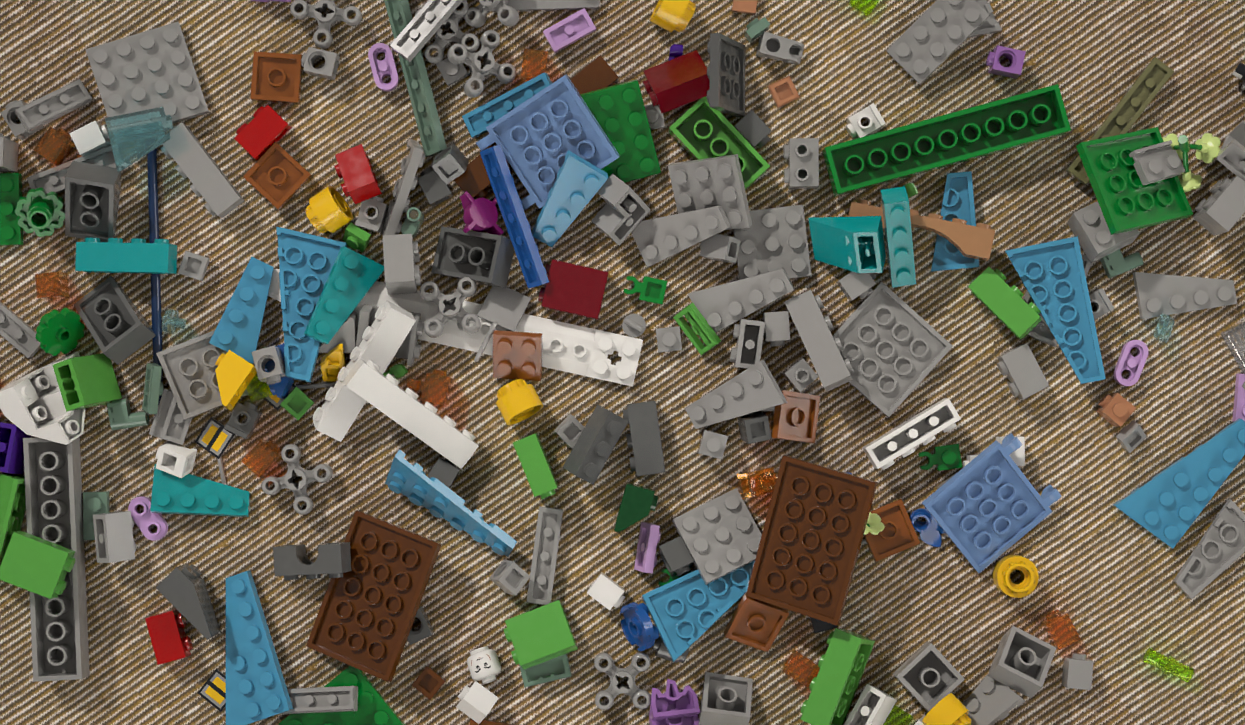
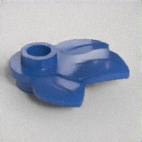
M926 508L914 510L910 515V520L914 530L919 532L921 540L928 545L941 547V534L945 533ZM924 517L926 521L920 522L917 518Z

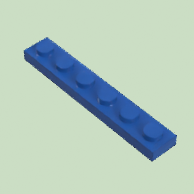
M499 144L480 151L528 289L548 283L546 269L539 255L538 246L533 238L530 223L526 218L522 201L517 193L514 178L510 173L501 145Z

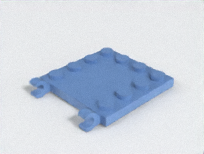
M567 74L487 126L486 129L489 134L476 142L481 151L494 142L497 145H501L507 161L530 194L521 199L524 210L536 203L539 209L545 206L550 189L555 184L558 171L564 164L568 150L599 169L604 168L620 157Z
M1012 433L1003 439L1002 444L998 441L993 442L922 502L924 507L978 573L983 571L1052 513L1049 506L1061 498V494L1052 485H1048L1040 496L1009 455L1022 446L1019 439L1014 437Z

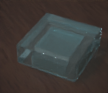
M1161 313L1154 333V337L1157 340L1165 343L1168 342L1175 323L1174 319L1169 315Z

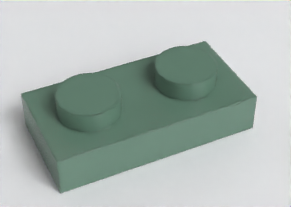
M109 491L83 492V540H95L93 515L110 513Z

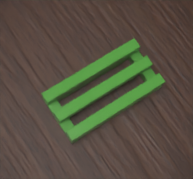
M691 303L673 317L701 356L721 342L694 303ZM683 315L686 317V319H687V320L689 321V323L692 325V328L689 326V324L687 323V321L684 319ZM697 335L700 336V338H701V339L703 340V342L706 344V347L704 346V344L701 342V340L698 338Z

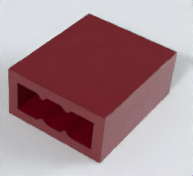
M697 50L643 71L646 78L645 81H642L647 95H649L653 107L657 105L661 113L707 96V91L710 89L707 67Z
M553 259L551 265L546 264L545 269L549 282L546 283V288L541 287L538 301L542 302L541 307L598 320L609 273Z

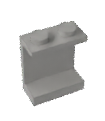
M1244 120L1226 136L1216 158L1243 181H1245Z
M364 304L360 310L356 346L359 347L362 342V335L365 329L375 321V313L379 308L378 306ZM410 312L416 322L394 356L408 359V366H412L415 359L420 357L421 345L417 344L418 336H422L424 330V322H420V313Z

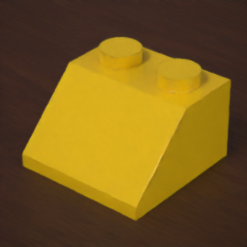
M228 350L226 354L222 353L217 359L215 365L218 367L215 372L222 405L229 411H232L257 372L254 365Z

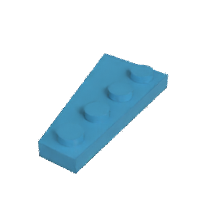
M568 150L564 164L558 171L555 184L550 189L547 202L542 207L533 227V237L553 247L607 181L608 173Z
M972 171L947 173L940 214L943 216L942 220L952 222L953 218L966 220V225L976 226ZM937 234L931 272L980 267L979 259L964 257L957 247Z
M251 257L209 342L210 344L226 352L231 350L241 358L254 364L251 352L257 349L274 269L273 266Z

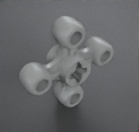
M295 0L290 6V11L296 19L303 20L307 17H312L317 20L318 29L313 35V41L321 49H326L332 45L333 37L330 33V28L336 21H343L349 26H357L362 21V13L357 7L349 6L341 9L335 5L334 0H321L316 5H310L304 0ZM299 7H304L302 12H297ZM328 8L331 11V14H327L324 18V16L321 13L326 12V9ZM350 14H356L354 19H349ZM326 36V40L320 42V37Z
M463 0L460 4L464 8L461 11L455 9L436 31L434 43L426 48L425 57L430 63L438 64L444 58L445 47L451 43L462 44L471 53H475L479 49L480 41L478 37L472 33L465 34L459 29V21L469 9V4L466 0ZM450 26L454 34L446 33L444 36L442 29H448ZM469 40L474 41V45L471 47L466 45ZM433 51H438L436 57H431Z
M479 0L480 4L477 7L469 8L464 16L466 23L474 28L482 27L486 22V15L492 11L498 13L499 21L505 26H514L519 21L518 11L511 6H507L508 0Z
M487 30L482 34L480 38L481 49L476 53L467 51L465 46L459 43L453 44L447 52L448 60L456 65L463 63L469 66L472 75L464 84V92L468 97L476 98L481 95L484 90L483 78L486 75L496 76L499 82L503 84L511 83L516 77V68L512 64H498L495 62L492 51L499 45L500 36L494 30ZM481 59H483V62H484V63H483V66H484V67H483L482 69H480V68H481V66H480V64H481V62H480ZM471 85L475 86L477 90L472 89Z
M469 277L462 278L458 282L456 292L451 295L442 294L437 284L432 281L422 284L420 287L422 298L426 301H432L438 306L437 315L428 319L424 324V331L427 336L431 338L439 337L443 332L445 323L449 320L459 321L463 330L469 334L479 331L481 327L479 317L475 314H469L463 309L464 300L467 297L473 296L477 291V285L474 280H471ZM466 284L471 285L469 290H465L463 287ZM428 289H434L432 294L426 293ZM454 303L455 310L450 309L447 311L446 305L451 306ZM469 321H474L475 325L469 327L467 326V323ZM432 325L438 326L435 331L430 330Z
M288 444L281 451V457L288 465L287 473L283 477H266L262 481L261 488L268 495H275L284 488L290 489L295 495L294 510L298 514L305 515L313 509V501L307 495V486L313 481L320 483L328 482L333 476V470L327 464H319L312 470L303 469L300 465V448L297 445ZM290 449L294 451L295 455L293 458L288 456ZM321 469L326 470L324 478L320 476ZM296 474L297 476H302L299 486L297 482L293 483L292 481ZM270 481L275 484L273 490L268 487ZM301 501L306 502V509L300 507Z
M602 652L595 657V668L600 672L608 674L611 681L607 689L599 691L595 696V704L599 709L607 710L611 708L615 697L622 693L632 698L636 708L646 709L649 707L651 695L648 691L638 688L635 684L637 674L646 671L650 667L651 660L649 655L645 652H637L632 657L631 664L626 668L615 666L613 658L608 653ZM643 658L646 662L644 665H638L637 660ZM601 659H606L608 661V664L606 666L600 665L599 661ZM627 676L629 686L625 684L619 686L618 677L624 678ZM603 696L609 699L605 704L600 701V698ZM639 696L646 697L644 703L638 702L637 699Z

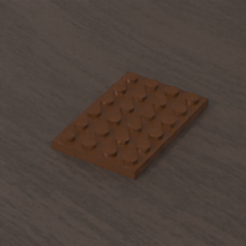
M783 455L746 596L830 624L840 625L878 482Z
M356 510L344 541L350 542L352 571L343 573V577L330 579L306 646L384 681L392 682L442 544Z

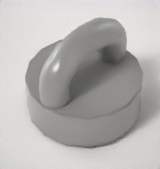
M638 314L626 316L622 323L624 333L633 338L641 336L646 328L644 318Z

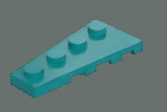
M345 246L341 247L304 335L323 344H328L382 274L384 266Z
M155 464L150 511L151 513L249 517L251 493L191 474L179 478L156 469Z

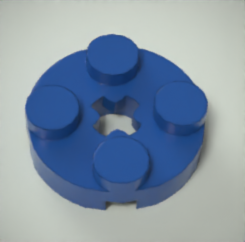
M635 602L623 606L620 614L624 613V619L620 622L628 642L631 645L636 644L639 647L636 649L638 651L651 648L654 645L655 639L659 638V632L651 622L647 606L644 603L637 604Z

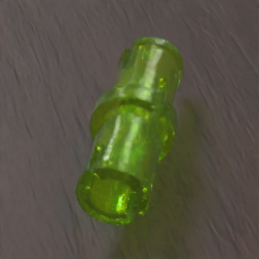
M1148 648L1143 657L1144 663L1162 670V673L1165 675L1171 674L1184 680L1186 683H1189L1193 677L1194 669L1175 661V658L1172 656L1167 657Z

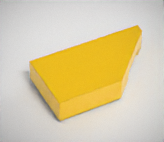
M338 344L321 358L320 366L323 381H338L339 371L342 367H346L343 344Z

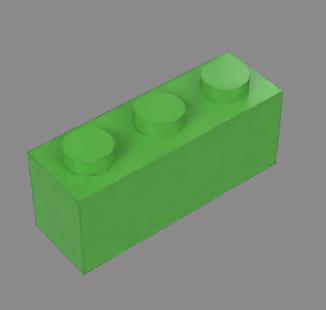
M988 267L968 288L1021 341L1042 321L1039 316L1041 311L1032 302L1027 304L1022 299L1024 294L1015 285L1010 287L1005 282L1006 276L999 269L996 268L993 271Z

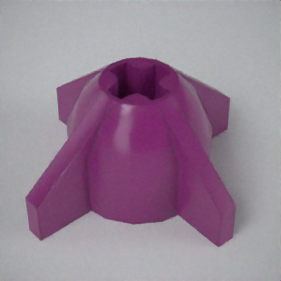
M467 191L460 196L464 209L463 220L465 227L463 231L465 233L470 230L494 235H502L504 233L496 224L498 220V212L495 207L497 203L496 197L491 201L485 198L474 200Z

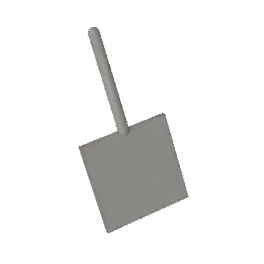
M492 286L477 316L493 324L474 358L475 362L479 361L497 325L509 331H515L531 301L530 297L507 287Z

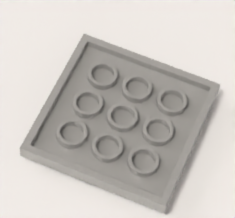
M179 21L85 49L116 141L209 113Z
M883 282L879 283L873 292L869 294L832 335L833 339L839 338L844 348L840 354L843 360L849 359L854 372L850 373L853 380L849 383L887 417L892 415L953 347Z

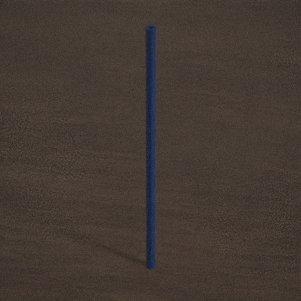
M148 139L149 242L154 243V239H159L157 144L155 139ZM150 274L152 330L156 335L152 338L153 363L161 366L156 354L162 351L160 274ZM162 368V371H161V381H160V382H163V368ZM159 396L158 406L162 396Z

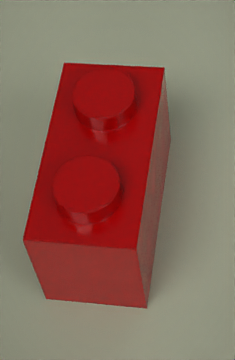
M268 104L265 107L261 106L253 114L254 119L249 124L244 123L236 131L237 136L234 138L257 161L275 142L278 143L292 129Z
M362 144L335 155L338 164L334 165L338 177L344 179L345 183L341 184L346 198L350 196L354 204H358L382 194L371 162Z
M177 609L145 618L157 665L191 655L192 642L184 631L186 620Z

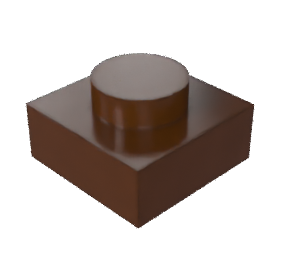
M427 665L413 682L412 686L431 700L445 683L446 679Z

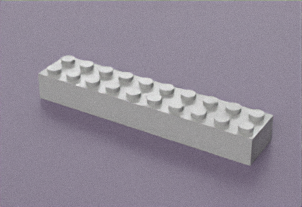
M80 436L67 445L38 437L23 438L27 533L75 551L73 556L75 564L72 570L66 574L64 581L67 583L61 595L49 599L30 592L33 682L84 679L90 676Z

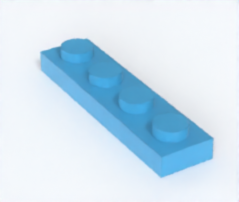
M544 72L463 115L462 118L471 137L476 138L488 132L487 126L552 84L548 74Z

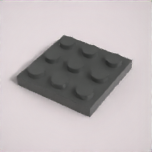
M711 33L710 41L707 44V51L710 55V65L707 67V76L710 80V89L707 91L709 107L734 117H744L745 45L721 33Z

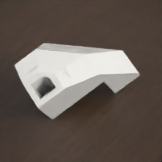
M78 351L39 368L0 389V409L4 416L27 435L67 445L81 436L84 432L85 408L66 412L53 369V364L70 358L80 357Z

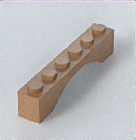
M858 199L857 203L851 202L848 217L881 216L884 231L882 204L881 207L871 206L872 202ZM910 209L911 227L925 229L944 237L957 247L964 257L989 261L995 230H991L990 225L977 223L976 226L966 225V220L953 218L951 222L942 220L943 216L929 213L928 217L919 215V211Z

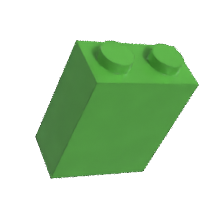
M103 353L74 357L53 364L66 412L104 405L122 398L111 359Z
M538 433L513 442L534 497L540 495L541 499L555 494L554 489L558 488L559 485Z
M24 531L13 532L0 565V580L49 599L56 598L63 593L67 582L64 579L67 572H70L75 564V558H73L75 551Z
M559 600L505 620L507 628L503 629L508 643L512 641L515 649L511 651L513 660L516 665L520 664L524 670L578 649L563 605Z

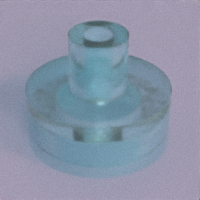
M168 308L163 317L162 331L173 334L176 327L184 329L186 320L179 318L178 310Z

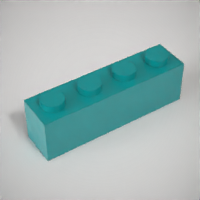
M904 186L881 190L888 272L892 288L916 284L910 207L906 188Z
M85 238V242H76L75 271L177 274V245L169 244L168 239H154V243H146V239L132 238L131 243H123L121 238H108V242H100V238Z

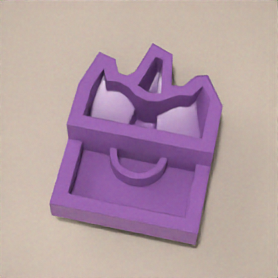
M667 679L666 692L664 694L659 689L652 688L649 712L650 725L699 724L698 714L700 709L697 694L689 685L685 686L682 692H679L676 682Z

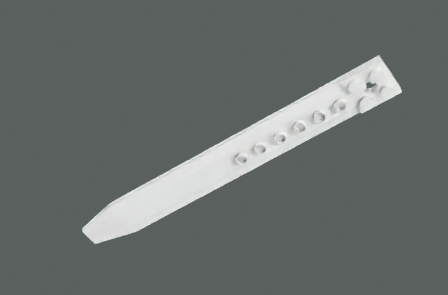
M273 269L268 296L281 302L280 269ZM375 281L353 310L358 313L359 324L360 310L364 304L380 307L381 305L384 306L388 300L408 312L420 313V322L425 324L428 319L437 315L438 306L432 301L424 300L419 290H417V293L388 295L386 284ZM464 300L463 309L469 314L477 315L483 304ZM454 303L451 306L446 305L447 311L450 309L455 310ZM523 314L514 332L542 333V367L633 387L643 343L642 339ZM479 317L481 322L479 331L469 334L463 330L459 321L449 320L445 323L443 332L439 337L431 338L423 330L422 336H418V339L478 352L493 323ZM469 321L467 323V326L469 327L475 325L474 321ZM432 325L430 330L435 331L438 326ZM498 325L495 328V330L509 331ZM493 334L482 354L493 356ZM614 351H617L618 356L622 357L621 362L617 361L616 365H612L611 360L608 359V354L612 355Z

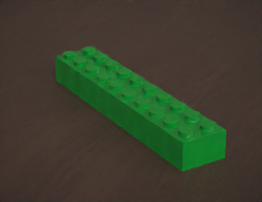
M1056 84L828 146L822 150L834 197L1061 136L1071 131L1059 85Z

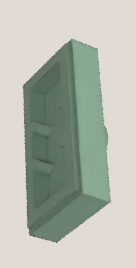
M156 363L146 364L142 409L148 414H157L159 396L163 394V382H160L162 366Z
M567 653L525 670L520 666L525 688L572 676Z

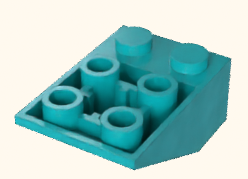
M881 216L809 218L815 260L856 273L883 272L886 250Z

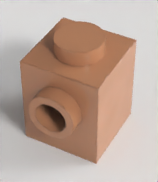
M1110 393L1100 400L1098 404L1100 406L1096 412L1114 427H1121L1135 411L1136 407L1119 393Z

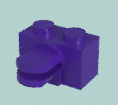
M0 422V472L23 475V438H30L31 435L24 433L15 424Z

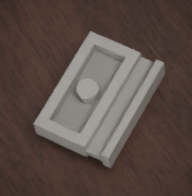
M1171 140L1137 149L1129 154L1130 158L1133 157L1135 161L1133 165L1143 186L1179 176L1185 172L1176 150H1173L1171 147Z
M164 389L149 435L183 445L192 418L184 421L173 392Z

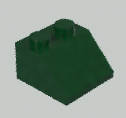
M626 483L614 527L615 532H620L647 517L650 510L655 511L658 496L654 495V489Z

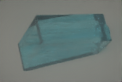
M163 107L105 118L117 172L124 170L171 139L169 129H173L171 116L165 115Z

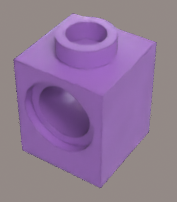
M997 45L993 52L989 51L986 61V65L989 66L988 73L1017 79L1022 72L1026 51ZM1001 56L1009 59V67H1003L1000 64L999 58Z

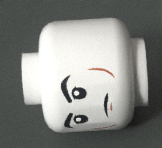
M488 646L471 651V656L467 658V665L472 679L482 681V684L495 681V675L501 672V665L496 651L489 649Z

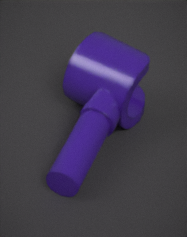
M673 44L670 47L669 61L683 55V45Z

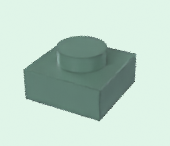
M765 17L760 21L756 18L746 26L748 30L745 31L744 36L751 43L764 31L766 32L771 24Z

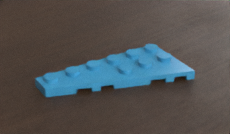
M276 226L280 267L281 309L283 315L285 374L288 378L311 383L321 342L304 335V332L341 247H347V243Z
M1078 236L1006 250L1008 258L1035 305L1041 311L1043 319L1080 383L1105 380L1106 377Z
M1240 418L1215 434L1213 438L1196 447L1194 451L1180 458L1154 476L1149 482L1140 488L1138 487L1130 495L1113 505L1169 547L1174 548L1245 455V421Z
M400 449L398 450L385 482L391 491L405 495L413 504L423 506L433 516L450 522L453 528L467 532L475 541L479 543L484 542L489 545L495 553L509 557L517 543L515 539L496 524L484 522V519L481 517L482 513L476 509L470 511L463 505L465 503L464 499L437 478H428L422 466L418 463L410 464L404 459L406 454Z
M755 561L705 585L697 569L642 595V599L649 610L673 663L747 592Z
M251 570L226 578V725H248L293 709Z

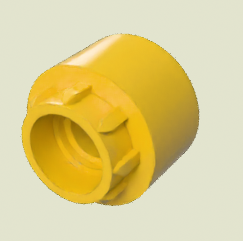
M659 0L651 15L650 22L670 33L673 30L683 32L695 12L696 5L690 0Z
M331 185L310 198V205L305 210L309 221L320 233L328 231L334 233L354 219L353 213L345 199Z
M523 379L514 380L497 391L498 400L496 405L507 425L522 422L543 408V404L533 385L527 384Z
M1014 554L1007 555L998 560L994 566L993 581L995 586L1002 593L1010 597L1022 598L1028 596L1035 590L1038 584L1039 575L1037 568L1032 561L1025 557ZM1014 570H1019L1021 573V577L1017 582H1012L1010 579V575Z
M950 693L926 714L922 722L924 725H971V718L968 716L969 710L953 693Z

